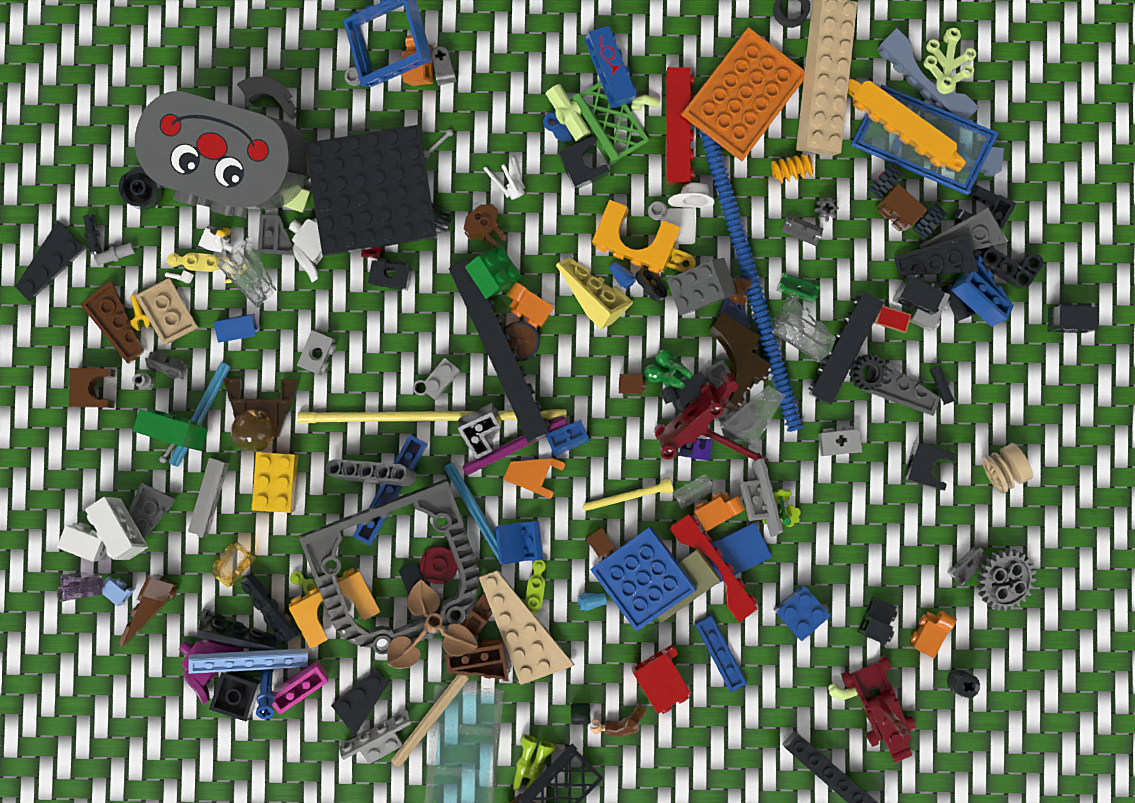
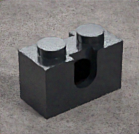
M377 258V261L372 260L368 280L370 285L408 291L412 268L407 266V262L396 261V264L388 263V259ZM388 269L395 270V275L392 278H386V271Z

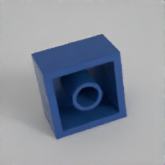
M803 585L774 609V612L800 641L807 638L831 616Z

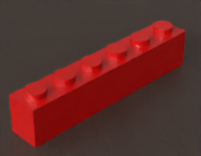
M667 67L666 185H686L690 183V179H694V168H690V160H694V149H690V142L694 141V130H690L691 122L681 115L694 98V92H690V85L694 84V73H690V67Z

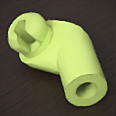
M646 94L638 96L632 101L631 108L639 111L642 105L645 104L657 108L660 104V99Z
M832 683L828 687L829 694L841 701L857 696L854 686L843 690L838 687L837 683Z

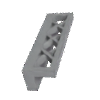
M213 458L208 460L188 532L197 534L198 537L204 538L209 535L229 466L228 462Z

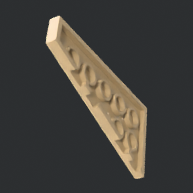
M499 570L479 577L520 685L575 665L535 614L529 610L525 602L515 593L512 586Z

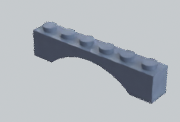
M897 28L878 47L877 50L880 56L885 60H889L893 64V68L898 73H902L906 77L907 82L912 86H916L920 90V94L925 99H929L935 107L967 120L979 108L966 94L954 92L948 94L940 93L937 90V86L927 79L919 69L912 53L911 41Z

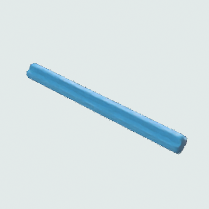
M220 363L191 418L192 421L202 423L223 383V378H226L230 370L228 364ZM177 445L169 463L178 467L188 448Z
M454 463L447 464L444 467L445 471L499 560L496 534Z

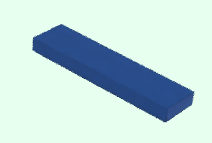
M712 615L694 623L730 693L746 685L747 682Z

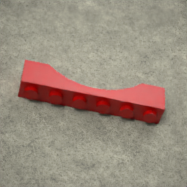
M686 514L670 526L669 529L681 544L699 549L715 564L725 585L726 607L740 623L758 609L755 605L758 602L751 593L748 595L745 592L744 588L746 586L740 578L736 579L732 573L735 571L728 562L726 564L721 559L723 554L717 546L713 548L709 543L712 539L707 532H701L698 528L700 523L694 515L690 517L689 514Z

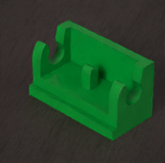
M782 273L776 291L813 303L816 301V294L820 285Z

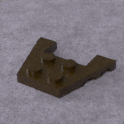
M223 378L239 435L280 437L296 394L299 380L281 379L280 399H242V379Z

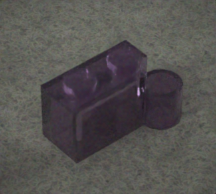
M85 572L60 575V587L57 589L58 600L64 602L76 600L78 597L83 598L103 594L102 575Z

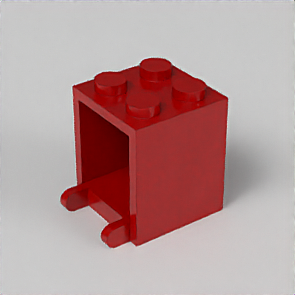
M672 645L631 668L657 714L661 712L662 714L667 713L672 709L673 704L685 702L689 699L688 695L691 694L671 661L677 655V650Z

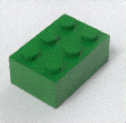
M148 408L147 411L139 409L132 432L202 451L208 429L202 428V423Z

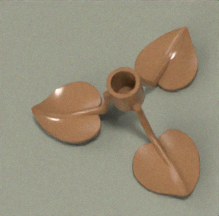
M420 580L410 591L407 604L413 615L419 616L424 614L427 617L424 623L425 629L413 643L405 636L394 638L387 649V663L389 666L399 669L408 668L417 663L420 658V651L414 646L427 632L435 633L440 630L441 634L445 637L442 641V646L451 656L465 655L476 649L478 644L472 633L460 624L449 625L445 633L444 626H442V617L434 613L440 605L439 596L423 580Z

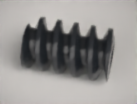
M956 670L947 677L949 689L963 698H972L980 690L978 678L964 670Z

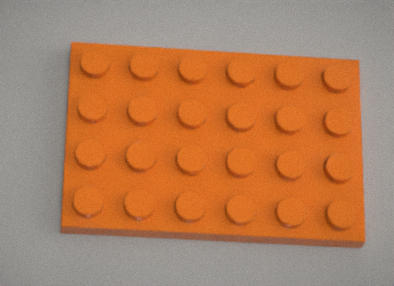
M748 27L681 115L740 161H743L803 82L805 70Z

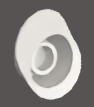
M691 182L682 188L680 194L670 197L668 203L675 207L706 208L714 204V199L709 196V186L707 184Z

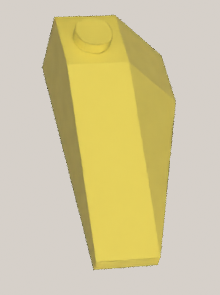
M570 257L557 263V268L586 315L600 329L613 324L633 304V301L615 286L611 288L604 283L605 280L603 278H596L589 274V269Z

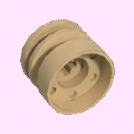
M1014 443L1001 448L1000 455L993 452L991 456L982 458L987 477L1002 494L1006 493L1008 488H1015L1014 480L1018 484H1023L1033 478V472L1027 458Z

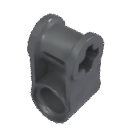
M436 47L432 52L437 85L456 82L448 50L444 47ZM440 53L444 56L442 61L438 58Z

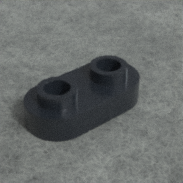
M642 267L636 272L635 277L638 284L642 286L652 300L661 302L667 297V289L647 267Z

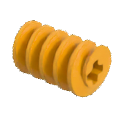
M802 154L800 158L796 155L793 157V161L790 157H787L785 162L783 159H779L778 164L776 161L771 162L774 181L778 179L780 184H783V178L790 182L791 176L798 180V174L803 179H805L807 172L810 177L813 176V164L810 154H808V157Z

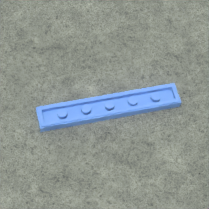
M308 648L189 655V674L308 667Z

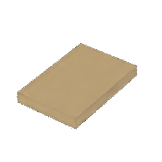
M170 277L135 295L164 346L198 328Z

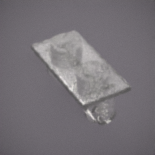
M704 474L674 491L673 495L681 509L715 491L710 479Z

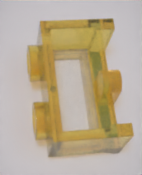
M232 543L225 550L226 555L223 559H217L212 565L214 569L210 573L227 588L232 587L257 558L240 543L235 545Z

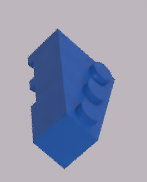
M978 256L976 260L980 272L960 273L951 291L992 327L1007 320L1014 305L1002 287H997L991 278L993 274L991 271L987 272L981 263L983 259L981 256Z

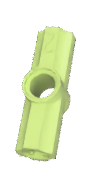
M557 84L546 92L547 97L556 109L555 113L558 121L567 126L576 141L584 139L591 133L581 117V110L578 104L569 99L561 85Z

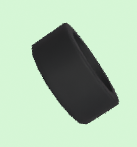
M784 0L775 1L773 5L775 20L786 28L800 26L805 22L810 12V1L799 0L803 7L802 14L796 19H788L781 12V4Z

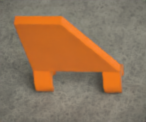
M553 458L510 462L503 480L547 498H552L554 492L543 488V482L550 466L563 470L565 463Z

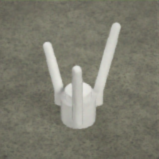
M512 157L517 181H513L506 166L502 165V169L509 181V184L506 185L508 189L504 187L487 167H484L486 173L500 187L507 198L510 197L511 200H514L525 194L523 190L525 186L522 183L515 157Z

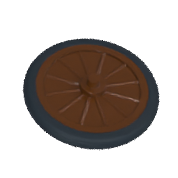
M515 321L503 329V332L507 331L511 342L508 343L510 349L515 348L519 359L516 361H526L536 354L540 345V337L535 327L525 321Z

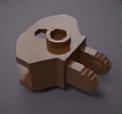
M493 204L479 205L466 216L464 234L469 240L482 239L484 242L487 241L494 249L498 247L496 241L491 238L494 233L500 240H507L505 234L498 228V209Z

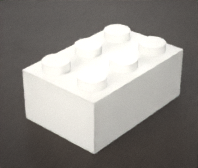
M103 497L85 509L88 514V521L96 528L97 537L105 544L106 553L113 560H130L148 548L121 498Z

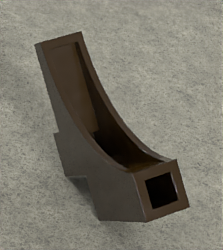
M722 312L709 330V333L718 340L726 351L731 364L732 374L738 384V389L731 392L725 408L732 411L735 407L739 408L745 400L742 397L745 391L749 392L754 383L757 385L761 380L765 381L770 374L768 369L771 364L754 354L760 346L758 341L761 336Z

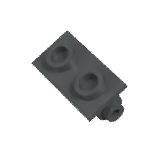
M788 214L781 232L817 246L824 229Z
M157 351L150 352L148 358H145L146 366L149 370L156 373H165L173 379L179 378L183 380L182 370L186 371L187 369L185 361L171 357L168 363L166 362L168 355Z

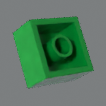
M502 245L477 256L465 266L485 299L509 289L522 278Z

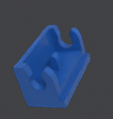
M255 313L220 319L214 322L218 343L253 337L258 332Z
M581 420L550 432L546 436L554 456L590 442Z

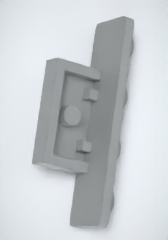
M761 458L752 463L755 481L742 482L740 488L749 521L766 519L770 537H774L783 532L782 521L779 518L777 503L772 492L773 487L769 480L768 468L764 459Z
M405 710L372 729L364 731L357 737L344 742L339 746L341 758L345 760L361 752L366 761L371 764L402 747V740L396 732L411 724L408 711Z

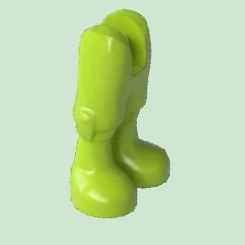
M521 735L520 743L523 747V754L516 763L517 770L514 778V790H519L523 777L530 779L527 784L528 788L543 773V763L546 757L553 754L556 749L554 744L548 741H540L535 760L531 764V757L538 740L530 735Z

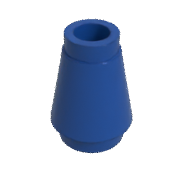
M617 261L609 267L621 288L623 287L627 290L636 282L635 274Z

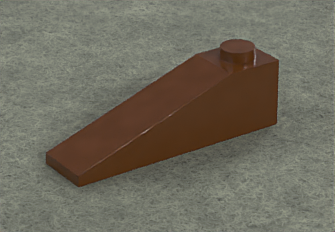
M158 573L147 576L137 597L140 603L131 612L133 620L129 621L126 625L119 646L127 645L170 599L173 600L178 592V589H176L178 583Z

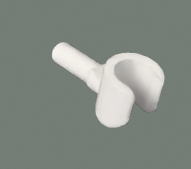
M184 270L182 275L165 273V277L175 278L185 283H190L194 276Z

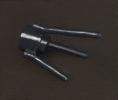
M432 203L433 209L439 213L437 216L434 215L436 231L438 233H441V231L446 233L452 219L449 218V214L443 212Z

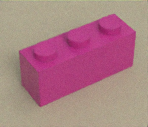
M316 660L272 690L275 698L272 704L279 715L325 685L329 680V673L320 661Z

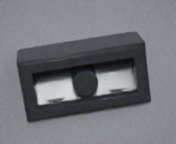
M954 281L943 286L942 290L950 295L948 300L950 301L951 310L956 320L961 321L976 314V312L951 291L955 283Z
M418 563L399 570L408 596L418 581L423 580L425 582Z

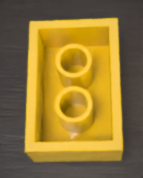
M256 452L252 510L294 512L299 455Z

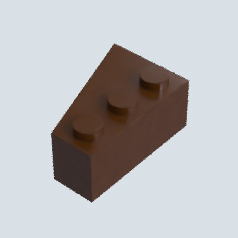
M502 638L477 642L478 647L462 656H451L446 651L444 653L448 673L482 676L488 679L496 678L509 682V672Z

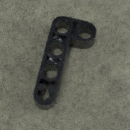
M992 246L974 251L976 258L980 255L983 259L981 263L985 269L1017 289L1029 286L1044 264L1043 258L1038 254L1029 255L1018 264ZM987 254H991L993 256L992 263L987 261ZM1030 259L1035 261V268L1029 265ZM1003 264L1009 267V273L1003 271ZM1019 275H1023V276H1024V278H1025V283H1024V284H1022V283L1019 282V280H1018Z

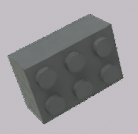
M725 258L708 261L667 279L679 315L692 313L737 294Z

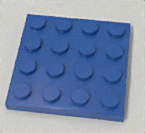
M651 526L590 569L635 631H638L698 589Z

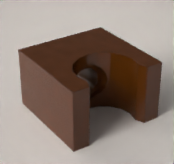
M70 368L69 407L114 408V401L98 398L95 386L102 378H114L116 370Z

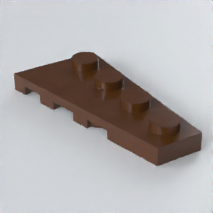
M108 281L80 304L127 364L132 363L144 353L113 281Z

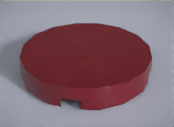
M434 546L428 549L422 555L420 561L421 573L426 580L434 584H445L451 581L458 570L451 549L444 546Z

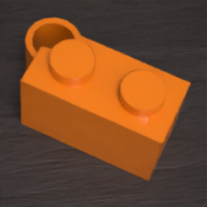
M412 35L406 37L407 48L402 51V59L417 53ZM428 44L432 56V45ZM433 61L402 74L403 82L412 86L432 84Z
M517 282L513 284L507 294L513 299L509 306L512 308L510 312L519 318L521 316L528 319L527 323L535 328L537 326L542 328L554 310L552 305Z
M720 491L711 496L713 500L708 503L704 500L695 506L696 510L693 513L703 530L707 532L732 516L744 511L746 508L738 495L730 499L727 492L722 493Z
M943 610L938 616L927 612V614L921 617L919 621L920 627L917 632L914 631L911 635L910 646L935 658L948 632L955 626L957 618Z

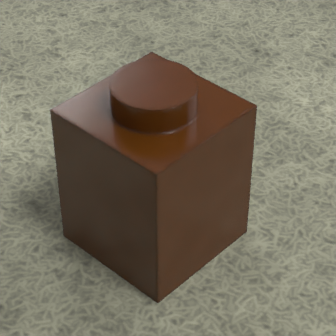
M619 374L618 394L641 395L642 391H646V379H643V375Z
M602 527L586 537V540L599 558L601 556L606 558L613 553L612 549L615 546Z

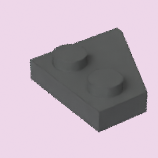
M260 214L258 253L294 256L293 246L280 216Z

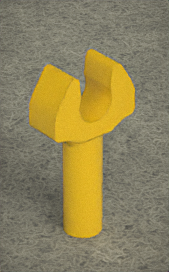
M135 295L130 296L135 312L134 319L130 321L131 325L137 331H141L139 322L144 320L146 328H150L151 323L147 316L143 314L141 305Z

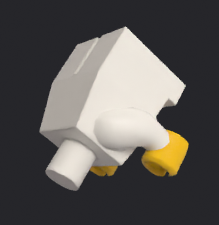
M212 226L206 227L198 245L211 251L223 252L227 250L232 252L234 245L228 243L230 239L227 237L232 229L225 227L223 230L215 231V228Z

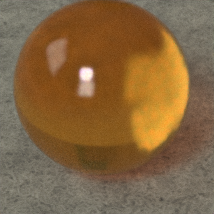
M244 411L232 423V440L238 448L245 452L256 453L263 451L274 439V424L271 418L262 411Z

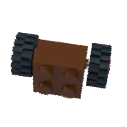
M891 163L868 188L878 199L890 190L876 206L877 212L883 218H888L896 230L905 232L913 226L912 230L922 239H925L948 213L936 203L927 211L900 184L895 185L903 173Z

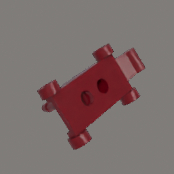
M732 373L724 375V381L717 390L713 383H703L700 387L701 395L668 425L658 424L654 428L655 437L661 445L660 454L662 458L666 460L674 458L676 449L686 443L696 442L698 440L697 437L703 435L754 461L763 458L765 464H767L768 458L760 453H756L742 444H738L708 428V425L715 417L723 414V406L728 401L731 392L738 389L737 381Z
M884 655L879 657L876 663L852 673L848 671L842 673L841 678L846 688L854 685L872 728L871 731L866 733L871 747L879 745V741L883 739L893 762L897 763L912 756L908 741L912 738L909 731L917 727L910 714L904 716L899 701L885 673L891 670V665ZM871 687L879 688L880 693L877 697L869 695Z

